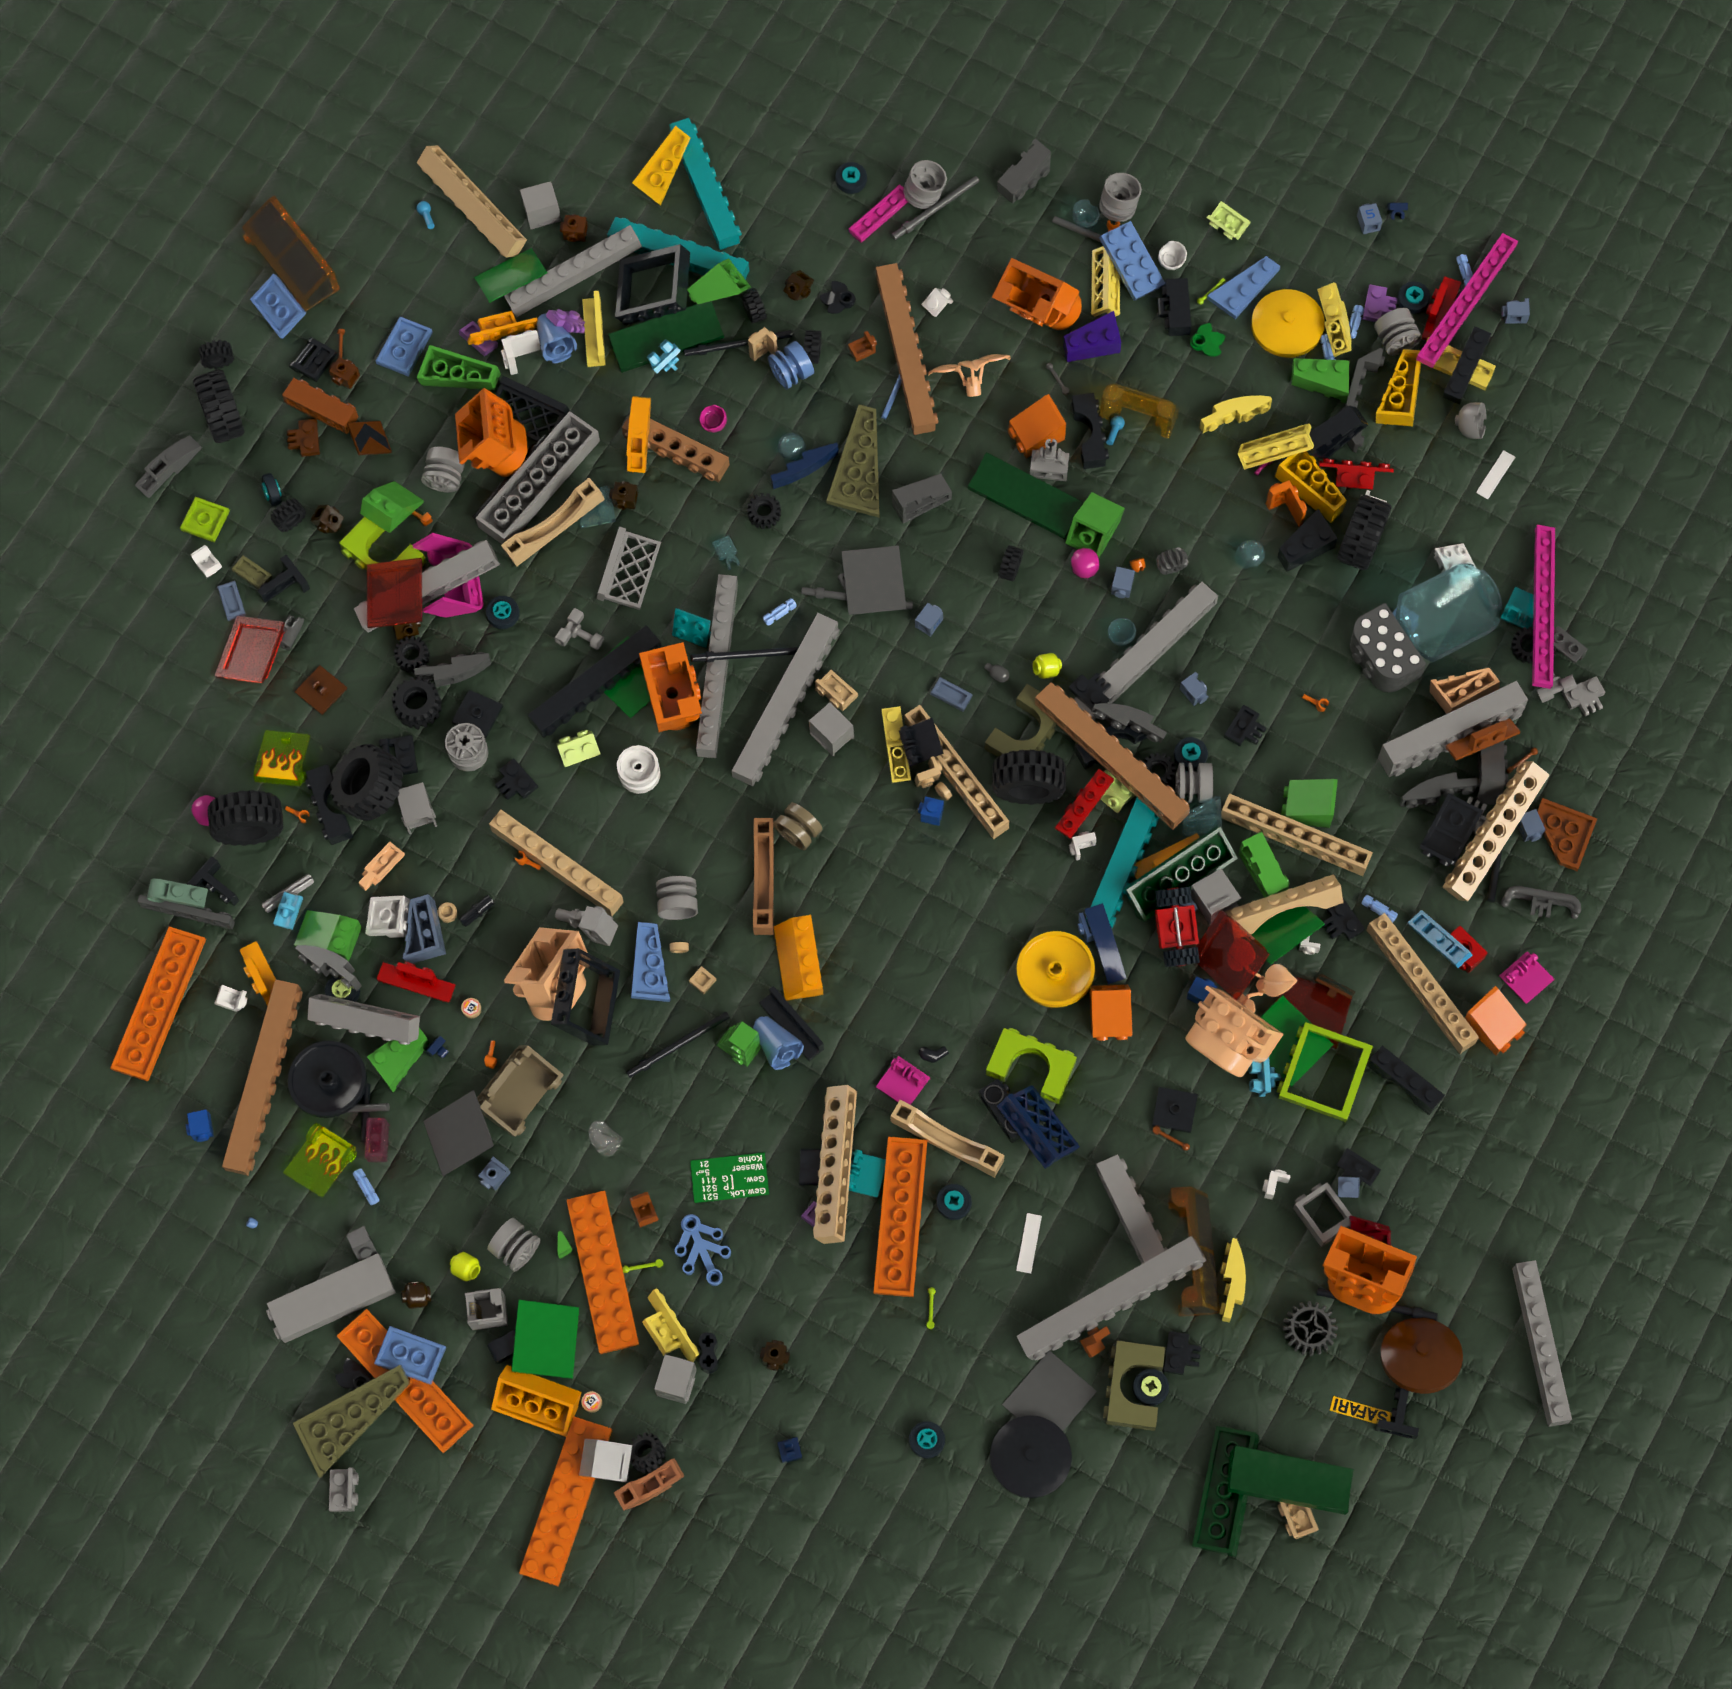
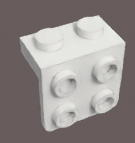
M528 330L523 334L510 335L505 339H501L504 349L501 350L505 369L510 370L511 375L518 373L515 357L541 349L536 330Z

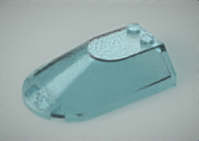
M1465 563L1456 565L1400 593L1395 617L1419 654L1430 662H1435L1491 633L1500 622L1499 614L1502 609V600L1498 587L1490 575L1484 570L1480 571L1475 568L1473 564Z

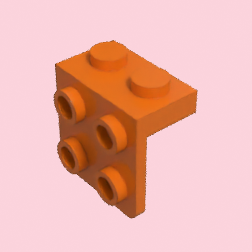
M1289 480L1282 484L1276 483L1272 485L1266 500L1268 510L1286 503L1298 526L1303 525L1307 506L1303 500H1300L1296 486L1292 485Z

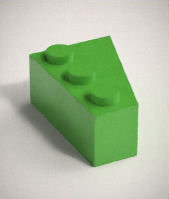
M1294 358L1291 385L1311 392L1316 391L1325 394V397L1330 398L1331 396L1346 403L1349 394V361Z
M744 1022L729 1027L716 1044L717 1047L731 1055L735 1063L740 1066L744 1064L747 1067L761 1049L758 1032Z

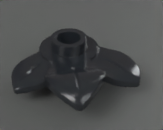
M832 281V291L820 295L821 301L828 306L827 312L831 314H838L844 309L851 308L856 302L855 295L848 291L844 283Z
M349 1358L344 1362V1373L335 1376L341 1387L351 1389L352 1391L358 1388L357 1383L361 1382L364 1385L373 1377L362 1364L360 1366Z

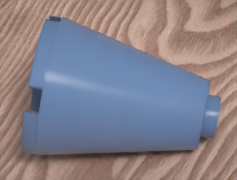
M547 313L541 314L537 318L536 325L542 356L546 361L550 360L552 363H559L569 359L572 356L571 352L577 349L575 338L563 327L555 326L546 317Z
M761 1016L754 1022L753 1029L759 1034L760 1045L771 1067L775 1070H780L791 1065L789 1061L793 1058L796 1060L803 1052L804 1045L798 1038L768 1016Z

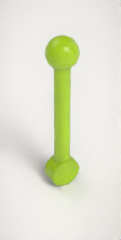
M1222 278L1203 297L1198 298L1197 303L1202 305L1207 295L1222 286L1226 280Z
M658 1259L653 1263L631 1267L625 1265L622 1269L623 1273H628L631 1270L654 1266L661 1268L663 1261Z
M933 1287L928 1289L930 1294L929 1321L926 1326L930 1330L934 1328L933 1299L936 1290Z

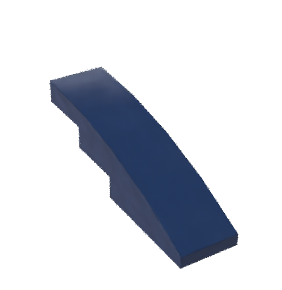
M833 443L802 452L801 460L786 464L787 471L770 475L773 489L791 484L824 466L839 454L838 444Z
M1103 903L1084 909L1107 983L1111 984L1126 979L1121 957Z

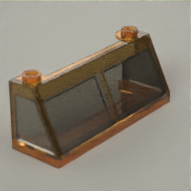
M275 195L269 198L242 227L244 232L242 236L248 245L250 243L253 246L255 245L305 312L340 290L332 268Z
M1191 1186L1171 1188L1168 1196V1208L1177 1210L1179 1218L1187 1217L1188 1236H1192L1196 1240L1207 1260L1201 1268L1192 1270L1193 1286L1186 1287L1181 1294L1182 1302L1178 1306L1179 1317L1219 1314L1208 1194Z

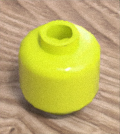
M1054 653L1038 655L1033 661L1034 674L1038 675L1041 679L1056 677L1060 669H1062V662Z
M466 1252L453 1256L450 1261L452 1275L467 1282L475 1279L480 1272L478 1259Z

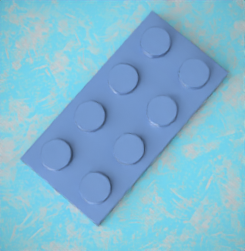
M1131 221L1099 237L1133 301L1165 285L1161 274Z

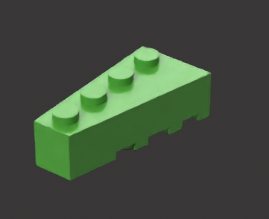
M429 345L417 379L423 386L495 390L501 373L496 365Z

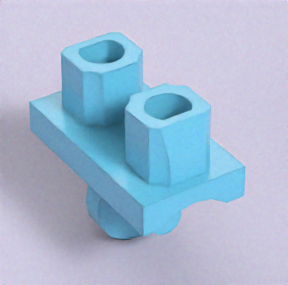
M665 339L660 344V348L664 351L660 357L654 351L647 356L651 363L650 366L656 373L661 369H664L666 372L670 368L674 371L678 369L675 366L679 361L676 355L681 350L675 343L672 344Z
M284 892L273 924L293 930L303 897Z
M1269 1057L1262 1063L1252 1062L1248 1068L1249 1074H1257L1258 1079H1252L1249 1083V1088L1251 1092L1259 1093V1097H1265L1266 1093L1271 1092V1088L1276 1087L1275 1081L1281 1080V1075L1275 1073L1274 1067H1270Z

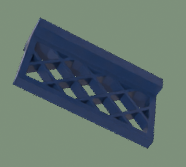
M1033 1085L1015 1094H1009L997 1106L1045 1169L1080 1147ZM1027 1093L1032 1095L1034 1101L1027 1098ZM1027 1104L1033 1106L1034 1111L1027 1109ZM1039 1109L1043 1110L1046 1116L1039 1114ZM1039 1120L1046 1122V1127L1039 1125ZM1051 1125L1056 1126V1128L1058 1129V1132L1055 1131V1130H1052V1129H1051ZM1051 1135L1058 1138V1143L1051 1140ZM1063 1140L1067 1141L1071 1148L1063 1145Z

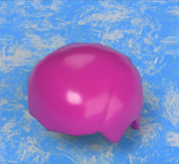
M713 404L701 411L699 417L700 424L708 432H719L726 425L727 414L723 408Z
M1089 548L1076 550L1071 558L1074 574L1080 578L1094 576L1099 570V557L1097 553Z
M204 795L193 802L191 811L200 825L209 826L208 806L215 797Z

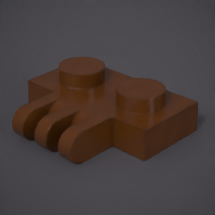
M317 419L298 421L299 429L287 431L289 450L300 449L302 457L320 455Z

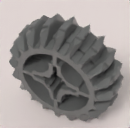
M1311 1301L1307 1302V1307L1301 1302L1299 1303L1300 1310L1293 1306L1292 1311L1294 1313L1288 1311L1287 1316L1290 1319L1287 1318L1283 1321V1323L1289 1325L1283 1327V1331L1289 1332L1284 1338L1292 1339L1288 1345L1292 1346L1295 1344V1352L1301 1348L1302 1355H1305L1306 1350H1309L1310 1356H1313L1314 1350L1320 1355L1322 1353L1321 1348L1324 1351H1328L1327 1344L1330 1346L1334 1344L1332 1339H1336L1337 1334L1332 1331H1337L1338 1326L1331 1324L1336 1322V1318L1329 1319L1332 1311L1325 1313V1305L1319 1309L1318 1302L1315 1303L1314 1307H1312ZM1303 1314H1311L1308 1321H1295ZM1317 1316L1323 1320L1326 1330L1317 1324ZM1313 1320V1322H1312V1329H1313V1331H1312V1333H1310V1335H1309V1337H1308V1333H1309V1332H1308V1328H1307V1327H1308V1325H1310L1311 1321ZM1294 1327L1303 1333V1341L1296 1335ZM1313 1336H1325L1322 1341L1309 1344Z

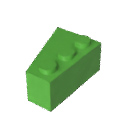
M1260 832L1242 841L1238 855L1263 897L1265 898L1288 890L1289 880L1285 874L1283 875L1279 863L1275 859L1263 833Z
M419 1028L417 1040L410 1042L408 1045L399 1044L396 1040L388 1041L367 1056V1058L390 1090L394 1092L402 1078L407 1075V1071L418 1060L430 1043Z

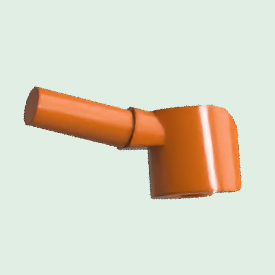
M416 511L412 513L424 526L433 522L428 512L424 515Z
M1306 694L1302 697L1316 705V709L1319 712L1326 710L1320 703L1326 706L1329 705L1327 699L1317 700Z
M288 806L285 808L286 811L299 817L301 823H306V820L301 818L302 815L305 814L310 817L307 810L296 811Z
M518 851L523 856L522 859L515 858L519 865L527 864L540 870V865L528 859L523 851Z
M491 1041L488 1055L484 1059L485 1066L494 1069L497 1063V1058L492 1057L495 1041Z

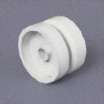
M641 745L631 746L625 749L618 758L617 771L623 787L628 791L637 794L646 793L658 784L661 776L658 758L648 747Z

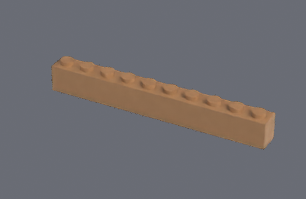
M897 263L876 267V279L913 433L917 435L935 431L938 417L937 413H933L932 410L934 400L933 397H929L928 392L931 391L929 380L925 381L924 377L927 375L925 364H921V359H923L921 348H917L919 339L917 332L914 333L913 331L915 327L914 318L909 315L911 305L910 301H906L905 298L907 296L906 285H902L901 280H904L902 269H898Z
M1051 682L1035 697V705L1172 830L1189 815L1190 807L1188 802L1176 796L1175 791L1170 786H1165L1156 773H1151L1147 769L1143 761H1138L1134 758L1133 753L1128 748H1123L1114 735L1110 736L1102 724L1092 720V716L1086 710H1081L1073 698H1068L1060 686H1055Z
M275 979L222 1164V1168L226 1171L249 1176L250 1171L254 1169L255 1159L253 1158L255 1152H258L260 1148L259 1137L265 1130V1116L269 1114L271 1109L270 1098L276 1091V1077H279L282 1066L280 1063L282 1058H285L287 1052L285 1045L287 1039L291 1038L292 1021L296 1020L297 1003L301 1001L303 995L298 984Z

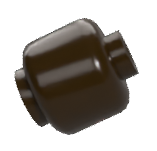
M422 1281L407 1283L404 1291H401L402 1303H406L409 1309L426 1307L428 1302L431 1301L430 1287L426 1286Z

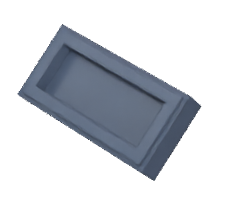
M232 581L217 586L228 621L245 616L246 613L236 582Z
M941 677L930 692V695L964 712L973 697V694Z

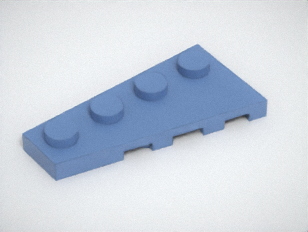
M1265 256L1207 295V300L1236 319L1280 270V265Z
M638 922L631 998L670 1002L658 926L653 923Z

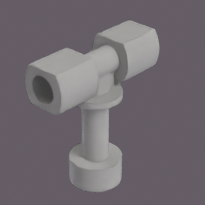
M574 608L567 618L568 623L565 628L561 627L555 636V642L565 647L571 637L576 638L579 636L589 641L590 647L598 650L604 637L598 633L593 636L582 630L580 623L584 618V613Z
M1553 672L1552 688H1540L1537 690V693L1543 703L1555 698L1553 694L1562 690L1566 693L1577 688V684L1572 674L1561 679L1556 677Z

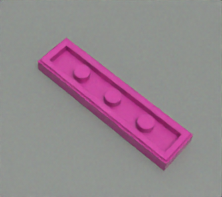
M899 184L848 229L849 233L860 243L868 238L908 203L903 193L904 187Z

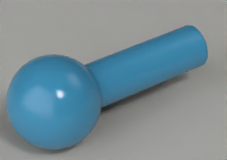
M421 201L417 205V212L423 215L428 229H433L435 225L430 215L431 206L428 202Z
M1114 416L1110 421L1112 428L1106 441L1107 445H1113L1118 430H1121L1125 425V421L1121 416Z

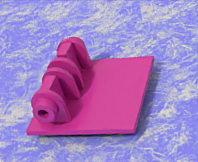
M1528 951L1499 975L1525 1004L1530 1002L1555 980L1537 962L1538 956L1535 953L1530 954Z
M898 1056L892 1060L891 1067L879 1081L876 1088L897 1102L902 1100L911 1105L930 1077Z

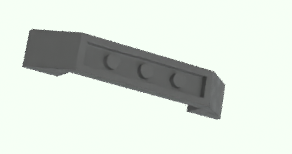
M1379 348L1358 359L1346 406L1357 408L1358 400H1355L1356 395L1361 394L1363 386L1359 384L1360 379L1365 378L1366 371L1377 373L1379 366L1383 367L1385 356H1382L1383 348ZM1362 431L1347 442L1355 453H1357L1358 446L1362 447L1365 436L1361 435Z

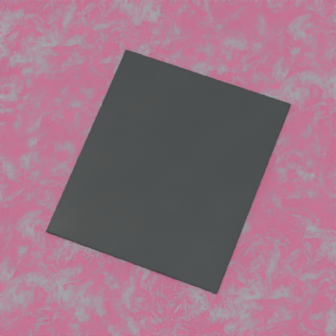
M899 546L841 551L849 615L906 609Z
M474 1090L423 1121L443 1176L494 1146Z
M1049 1350L1002 1405L1016 1418L1029 1415L1043 1417L1052 1421L1064 1431L1097 1391Z

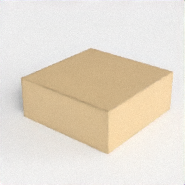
M702 966L689 980V983L703 994L716 982V978Z

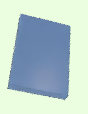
M272 274L250 298L280 338H284L306 314L305 310L276 274Z
M399 317L375 360L376 364L409 377L433 333L432 329Z
M389 1326L374 1364L388 1370L402 1365L407 1377L431 1385L446 1346Z

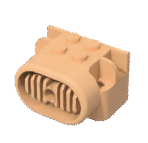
M539 927L504 979L505 983L515 984L513 988L514 994L518 997L526 998L533 1016L539 1020H552L563 949L579 948L587 952L579 931ZM580 964L572 1008L586 987V979L583 974L586 967Z
M1206 986L1205 989L1210 993L1204 1002L1200 1001L1198 1003L1200 1008L1195 1015L1196 1021L1185 1039L1189 1045L1234 1076L1243 1077L1252 1062L1262 1063L1268 1059L1284 1034L1223 990Z

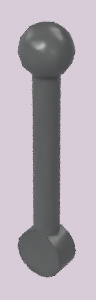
M1048 363L1046 368L1052 372L1061 386L1062 394L1068 395L1069 388L1064 386L1053 369V364Z

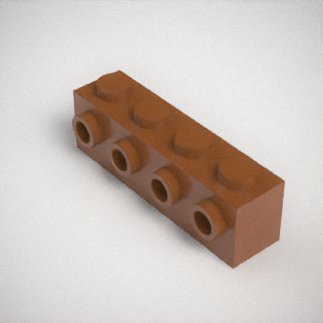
M293 378L282 394L286 404L345 434L349 432L347 423L356 422L358 419L356 408L352 404H345L334 395L329 396L318 387L313 388L302 379L299 381Z

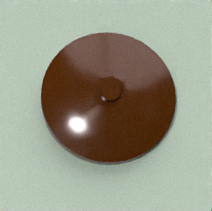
M1410 1318L1397 1323L1386 1333L1381 1345L1380 1357L1385 1373L1396 1385L1410 1392L1428 1394L1443 1390L1455 1381L1462 1367L1463 1351L1457 1336L1444 1324L1428 1318Z

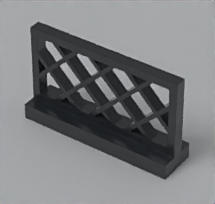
M505 376L501 378V385L495 394L500 397L503 390L510 393L511 399L506 400L508 404L513 402L515 411H512L513 415H517L518 421L521 424L533 422L535 430L526 432V436L537 442L540 439L538 432L548 429L549 433H551V428L553 427L554 429L570 411L567 405ZM525 400L527 406L517 410L515 401ZM540 407L543 414L533 417L531 409ZM529 410L531 418L521 421L519 413ZM552 414L559 416L557 422L549 424L547 416ZM545 417L547 425L537 429L535 420Z

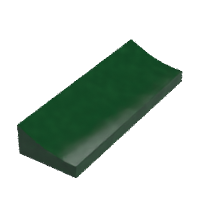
M712 301L687 307L685 311L665 315L661 318H654L608 334L621 373L649 364L647 356L653 351L660 357L664 353L660 348V344L665 339L672 344L675 343L681 350L679 353L684 352V349L695 348L701 344L706 345L724 339V334Z
M987 452L968 485V490L1063 539L1069 533L1073 517L1083 505V502Z
M1217 825L1126 886L1124 890L1133 906L1136 917L1146 921L1155 915V910L1167 907H1157L1155 891L1177 887H1190L1191 890L1193 884L1225 868L1238 858L1222 828Z
M1216 1426L1192 1547L1236 1558L1248 1495L1228 1492L1229 1456L1235 1446L1257 1450L1260 1437L1255 1432Z
M1235 1446L1229 1456L1228 1492L1346 1515L1349 1512L1350 1489L1354 1469Z

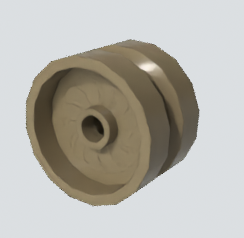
M791 802L784 809L785 815H780L773 822V825L789 843L798 849L806 850L812 843L811 837H817L823 829L819 821L802 806Z

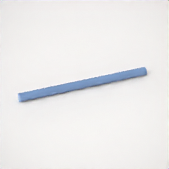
M900 374L881 416L883 419L887 418L901 386Z

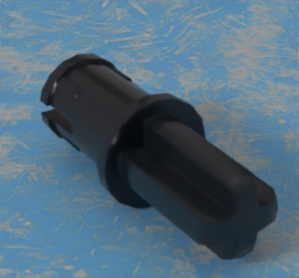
M486 895L476 905H472V908L460 917L459 921L463 926L467 927L478 917H482V914L495 904L489 895Z

